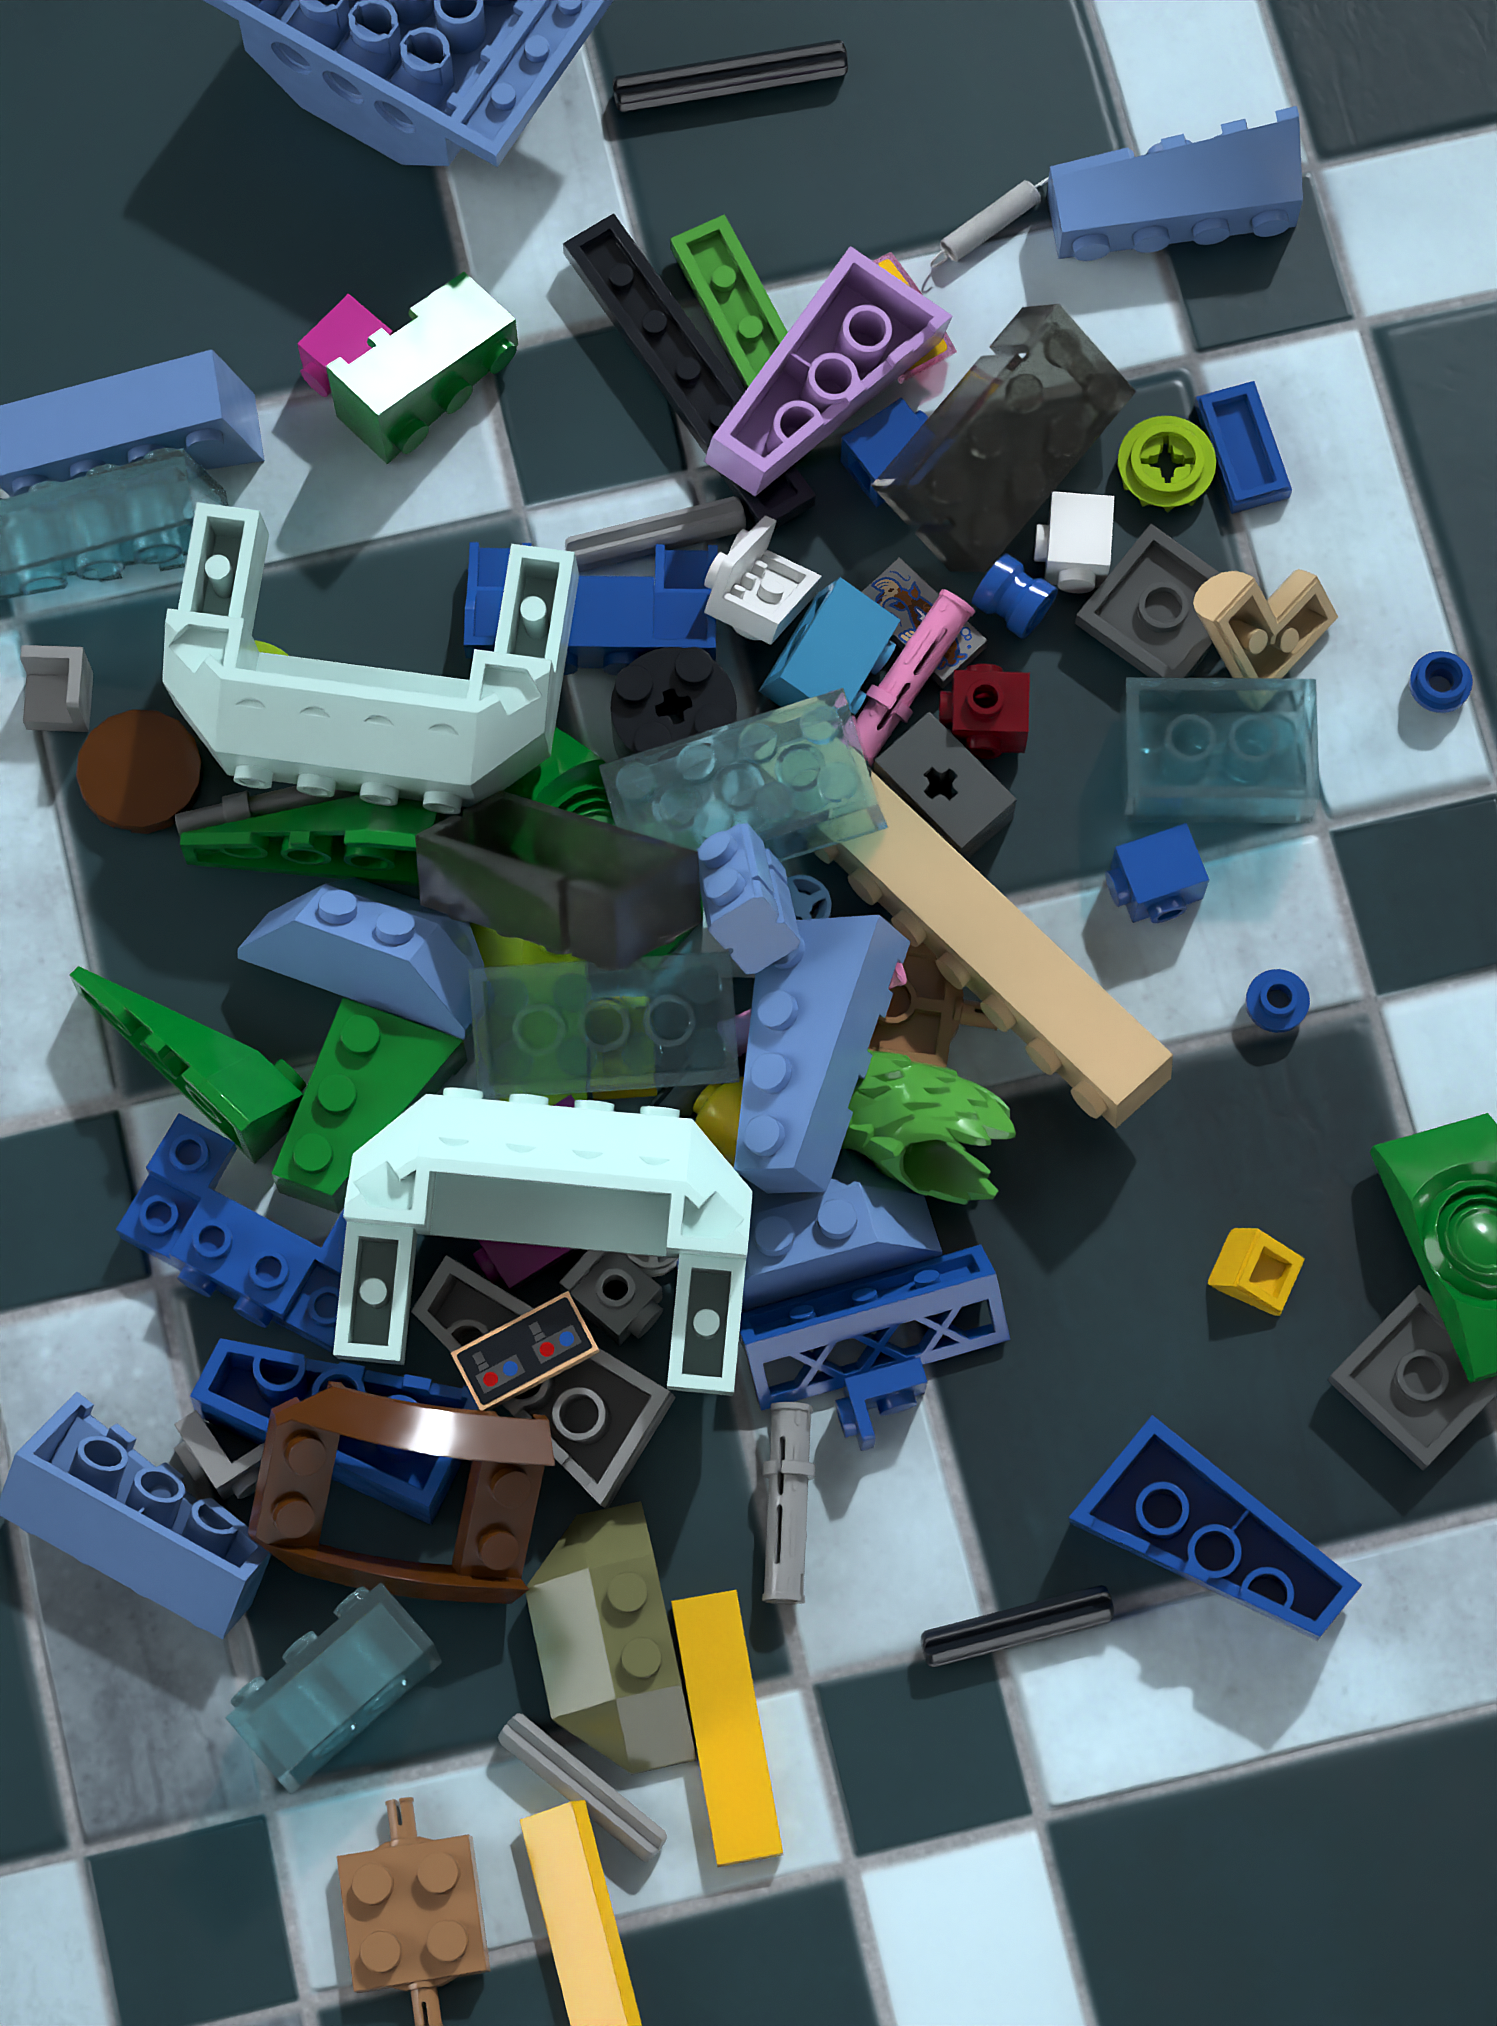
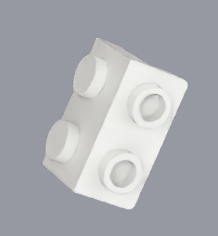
M765 515L750 531L742 529L738 533L727 555L720 552L715 557L704 583L705 587L712 589L704 613L733 626L734 630L745 638L762 640L771 645L813 599L822 576L767 550L777 521Z

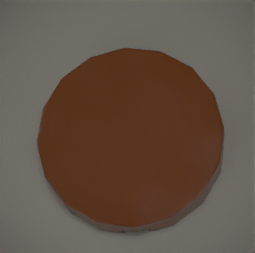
M132 709L108 717L89 733L78 754L76 777L86 805L102 823L113 828L116 826L123 830H130L131 833L149 834L171 827L176 823L175 814L191 810L203 780L204 767L194 737L178 720L159 711Z

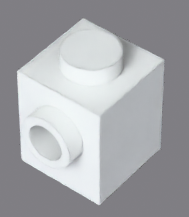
M1052 492L1048 525H1036L1034 561L1045 562L1044 579L1052 585H1058V588L1065 592L1087 593L1094 590V588H1099L1108 577L1111 562L1114 496Z

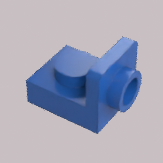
M920 1357L844 1379V1398L835 1400V1407L844 1437L848 1438L856 1435L861 1451L874 1448L876 1439L868 1413L869 1409L878 1407L881 1416L898 1413L916 1406L915 1396L925 1394L928 1381Z

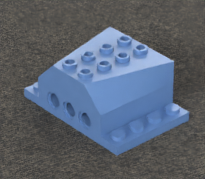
M614 0L203 1L239 21L245 51L301 108L401 165L449 166L461 148H464L498 167Z

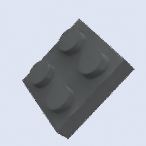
M1150 524L1077 613L1075 624L1171 694L1175 695L1215 646L1198 617L1193 602L1195 594L1201 585L1211 577L1220 574V572Z
M1420 1285L1402 1301L1328 1378V1381L1423 1471L1497 1395V1376L1472 1384L1469 1383L1433 1297Z

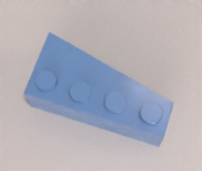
M212 349L0 405V488L13 499L32 501L42 499L53 493L265 461L255 394Z
M880 915L796 920L801 940L798 948L755 974L734 1170L767 1194L827 1191L853 1114L848 1109L857 1080L859 1078L865 1079L872 1058V1054L867 1050L878 1017L885 1018L893 996V993L888 988L897 962L904 963L910 941Z

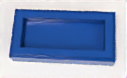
M1255 381L1197 396L1194 407L1202 430L1214 447L1216 470L1231 514L1290 498L1292 487Z

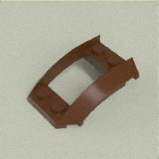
M328 1381L327 1389L300 1401L298 1397H295L271 1409L248 1535L253 1541L295 1572L369 1591L412 1598L512 1604L529 1590L521 1578L545 1465L555 1466L549 1419L545 1415L532 1414V1419L499 1417L495 1411L458 1409L408 1402L346 1388L341 1382ZM340 1435L407 1451L472 1460L451 1565L390 1559L356 1553L319 1543Z

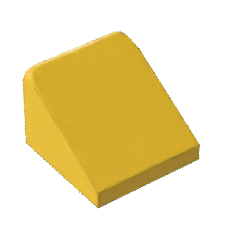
M1234 1228L1226 1238L1208 1279V1284L1218 1291L1274 1316H1280L1305 1258L1258 1228Z

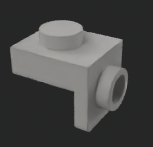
M197 1410L174 1424L184 1441L173 1449L194 1481L206 1474L223 1501L233 1494L238 1499H242L256 1491L265 1443L257 1446L231 1464Z

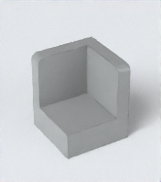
M38 645L21 646L20 660L27 674L23 723L26 730L89 732L93 671L84 648Z

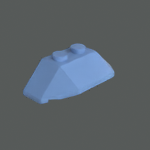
M356 877L323 884L268 912L238 947V959L463 1040L468 1037L494 1003V990L467 916Z
M840 1150L826 1192L767 1194L739 1174L753 1191L741 1311L942 1256L940 1243L924 1195L916 1193L907 1185L880 1173L873 1163L852 1150ZM678 1259L677 1264H676L677 1271H678L679 1259Z

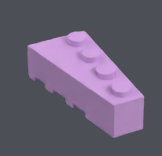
M850 246L711 439L704 462L753 496L758 495L942 341L953 316Z

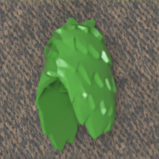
M868 1049L867 1051L872 1054V1058L865 1079L859 1078L852 1094L848 1109L853 1114L841 1149L855 1150L870 1158V1161L879 1169L880 1173L907 1185L913 1191L922 1195H930L942 1200L965 1205L970 1200L994 1199L999 1190L987 1179L991 1171L974 1156L964 1151L966 1149L959 1142L987 1146L991 1145L990 1139L1007 1140L1014 1138L1016 1132L1013 1123L1009 1119L1010 1109L1000 1097L983 1086L959 1077L957 1071L953 1069L911 1061L907 1055Z

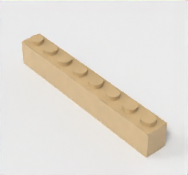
M816 718L760 765L763 786L761 798L767 808L782 822H787L789 819L794 821L806 833L804 835L806 843L822 861L828 864L833 860L837 862L849 874L847 878L853 890L866 903L874 905L876 902L880 903L893 916L891 919L893 926L910 941V945L918 947L923 942L936 955V965L947 981L957 989L967 986L982 1001L980 1003L982 1011L998 1029L1007 1032L1011 1028L1027 1044L1025 1046L1027 1054L1043 1072L1052 1075L1056 1071L1073 1087L1071 1094L1074 1100L1089 1116L1097 1119L1102 1115L1114 1128H1117L1171 1079L1173 1054Z

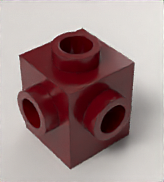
M975 664L968 666L966 670H954L952 691H940L939 722L946 729H950V733L976 759H993L999 757L1001 753H1025L1029 733L1030 673L1003 672L1001 667L993 664Z

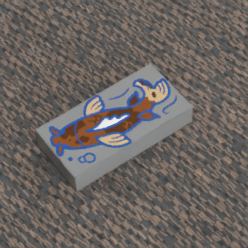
M900 557L862 591L863 594L901 620L890 637L901 650L904 649L907 641L912 637L939 597L938 593ZM967 621L930 677L943 689L953 679L954 670H963L986 649L987 639Z

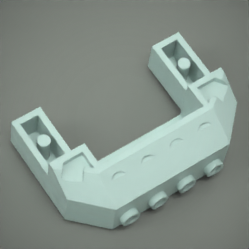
M197 502L178 610L167 609L162 681L178 710L226 774L234 776V782L259 789L271 788L272 781L297 784L296 789L299 792L317 797H332L335 794V790L360 793L359 798L363 801L386 806L396 805L398 798L423 801V807L433 812L458 814L461 812V806L480 808L551 756L579 580L575 552L511 544L494 652L474 649L470 680L259 652L252 637L269 540V532L260 510Z
M444 1088L443 1095H424L353 1153L343 1217L347 1221L333 1350V1355L338 1359L404 1365L417 1235L444 1236L678 1258L679 1265L667 1390L733 1396L753 1191L693 1119L679 1118L680 1110L666 1107L642 1106L640 1114L614 1112V1104L602 1101L575 1100V1106L571 1108L548 1105L549 1098L537 1095L509 1094V1102L482 1099L483 1092L478 1090Z

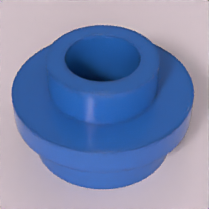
M1445 651L1431 652L1421 657L1415 663L1409 678L1410 691L1416 702L1423 708L1436 713H1447L1461 707L1468 699L1473 685V678L1468 665L1457 655ZM1436 676L1443 677L1450 683L1451 689L1446 692H1438L1431 687L1429 679Z
M1272 969L1262 972L1253 979L1246 993L1245 1005L1249 1017L1257 1026L1269 1032L1282 1033L1296 1028L1305 1019L1310 1006V995L1305 983L1297 975L1283 969ZM1273 990L1283 991L1289 997L1290 1004L1284 1008H1276L1268 1002L1267 994Z

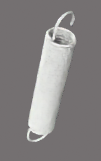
M1049 177L1035 186L1029 181L1024 180L950 233V235L940 241L942 251L932 259L930 267H938L947 261L948 256L956 262L961 260L970 251H973L977 246H980L984 241H987L991 236H994L998 231H1001L1005 226H1008V224L1024 214V212L1041 201V197L1036 188L1048 182ZM944 253L945 258L933 265L935 260Z

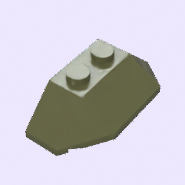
M639 1501L579 1514L574 1518L527 1584L529 1590L526 1592V1598L551 1719L631 1775L697 1761L642 1502Z

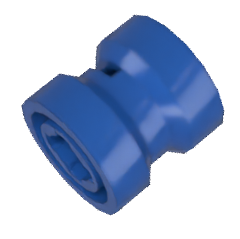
M1005 553L987 572L976 589L971 604L988 615L998 614L1005 619L1008 630L1021 639H1025L1037 627L1050 609L1057 596L1058 588L1043 578H1031L1024 573V566L1021 562Z

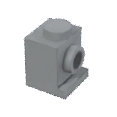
M588 1250L559 1282L561 1294L569 1291L579 1312L619 1346L623 1344L631 1333L636 1338H641L655 1324L663 1312V1308L658 1305L662 1300V1287L622 1253ZM611 1281H621L628 1287V1292L622 1299L611 1300L604 1295V1287Z

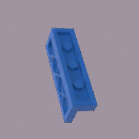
M981 1244L741 1312L739 1340L747 1357L757 1402L761 1411L770 1409L772 1403L795 1402L843 1388L845 1378L919 1357L921 1358L922 1365L1011 1340L997 1275ZM986 1300L991 1324L966 1331L951 1324L961 1307ZM916 1320L930 1327L917 1345L901 1348L889 1342L899 1324ZM854 1338L867 1345L854 1363L839 1366L826 1359L837 1342ZM787 1356L805 1363L794 1380L768 1386L763 1363Z

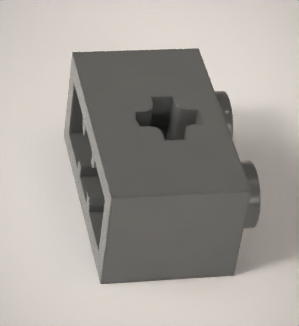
M930 712L874 760L873 773L966 860L972 857L1013 820L1017 799ZM929 787L938 794L948 789L951 791L950 801L941 794L933 799L929 798Z

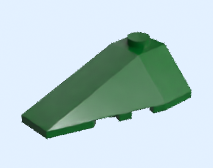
M360 795L181 832L180 847L186 863L190 865L336 879L356 877L368 882L437 888L445 814L425 809L423 801L398 798L396 805L386 806L363 801L359 798Z
M80 966L69 974L77 992L229 1140L233 1141L236 1147L251 1162L255 1164L289 1131L304 1095L301 1091L307 1085L300 1075L283 1059L280 1058L273 1065L258 1050Z

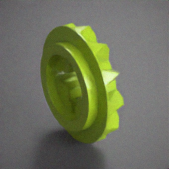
M1156 416L1138 423L1126 434L1120 445L1117 468H1119L1124 490H1130L1139 499L1142 507L1151 504L1163 507L1168 513L1177 506L1185 504L1192 506L1198 497L1210 488L1216 470V454L1208 436L1194 423L1175 416ZM1163 444H1167V451L1171 454L1172 462L1183 465V467L1175 468L1170 483H1165V478L1161 476L1160 468L1150 467L1149 465L1158 462Z

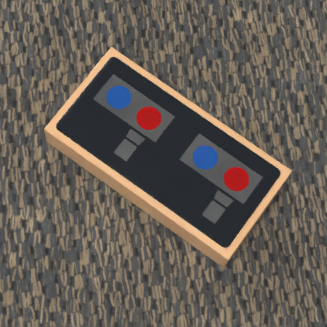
M569 1291L451 1352V1355L481 1411H490L596 1355L600 1350Z

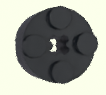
M666 647L641 655L617 674L610 706L612 735L615 751L626 770L638 778L639 776L646 781L656 784L657 788L668 791L692 789L713 779L724 767V763L730 756L737 738L736 694L731 680L722 667L712 660L709 653L701 648ZM677 714L684 721L673 724L668 715Z

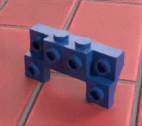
M469 542L468 585L464 617V650L466 658H473L474 649L494 652L511 548H480L479 542ZM522 543V545L532 546V543ZM656 544L655 586L653 576H579L563 675L574 674L578 671V668L603 669L605 673L617 676L623 668L641 655L666 647L701 648L709 653L712 660L716 661L717 619L704 613L712 590L705 587L704 583L709 568L718 555V545H708V550H665V544Z
M178 1113L146 1166L149 1175L116 1228L120 1238L180 1270L181 1272L177 1279L195 1292L210 1298L213 1292L217 1290L237 1301L233 1310L252 1323L267 1328L272 1320L333 1353L347 1221L343 1217L344 1209L322 1247H319L215 1191L237 1147L233 1141Z

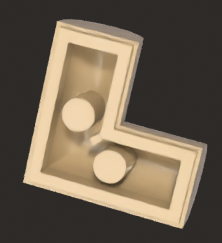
M1300 569L1293 571L1267 600L1254 577L1237 571L1222 572L1211 577L1201 585L1195 594L1193 602L1198 617L1238 689L1247 699L1259 703L1338 618L1317 575Z

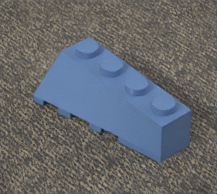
M1297 106L1275 111L1277 122L1248 129L1246 119L1221 124L1222 134L1194 143L1186 140L1184 134L1163 138L1160 143L1149 148L1145 155L1134 157V152L1127 147L1050 166L1046 195L1058 259L1075 257L1080 261H1092L1114 251L1135 249L1140 253H1151L1162 250L1173 243L1195 241V243L1200 245L1219 243L1232 235L1254 233L1260 237H1269L1281 234L1288 228L1296 227L1303 202L1300 123Z
M76 1392L15 1453L0 1496V1516L19 1526L25 1532L35 1535L75 1557L81 1563L91 1566L131 1588L140 1596L149 1598L190 1621L194 1626L204 1629L223 1640L251 1607L271 1553L250 1538L248 1535L249 1527L212 1498L197 1500L187 1492L183 1483L185 1476L165 1462L156 1467L133 1449L136 1438L118 1423L108 1429L91 1415L94 1404L79 1392Z

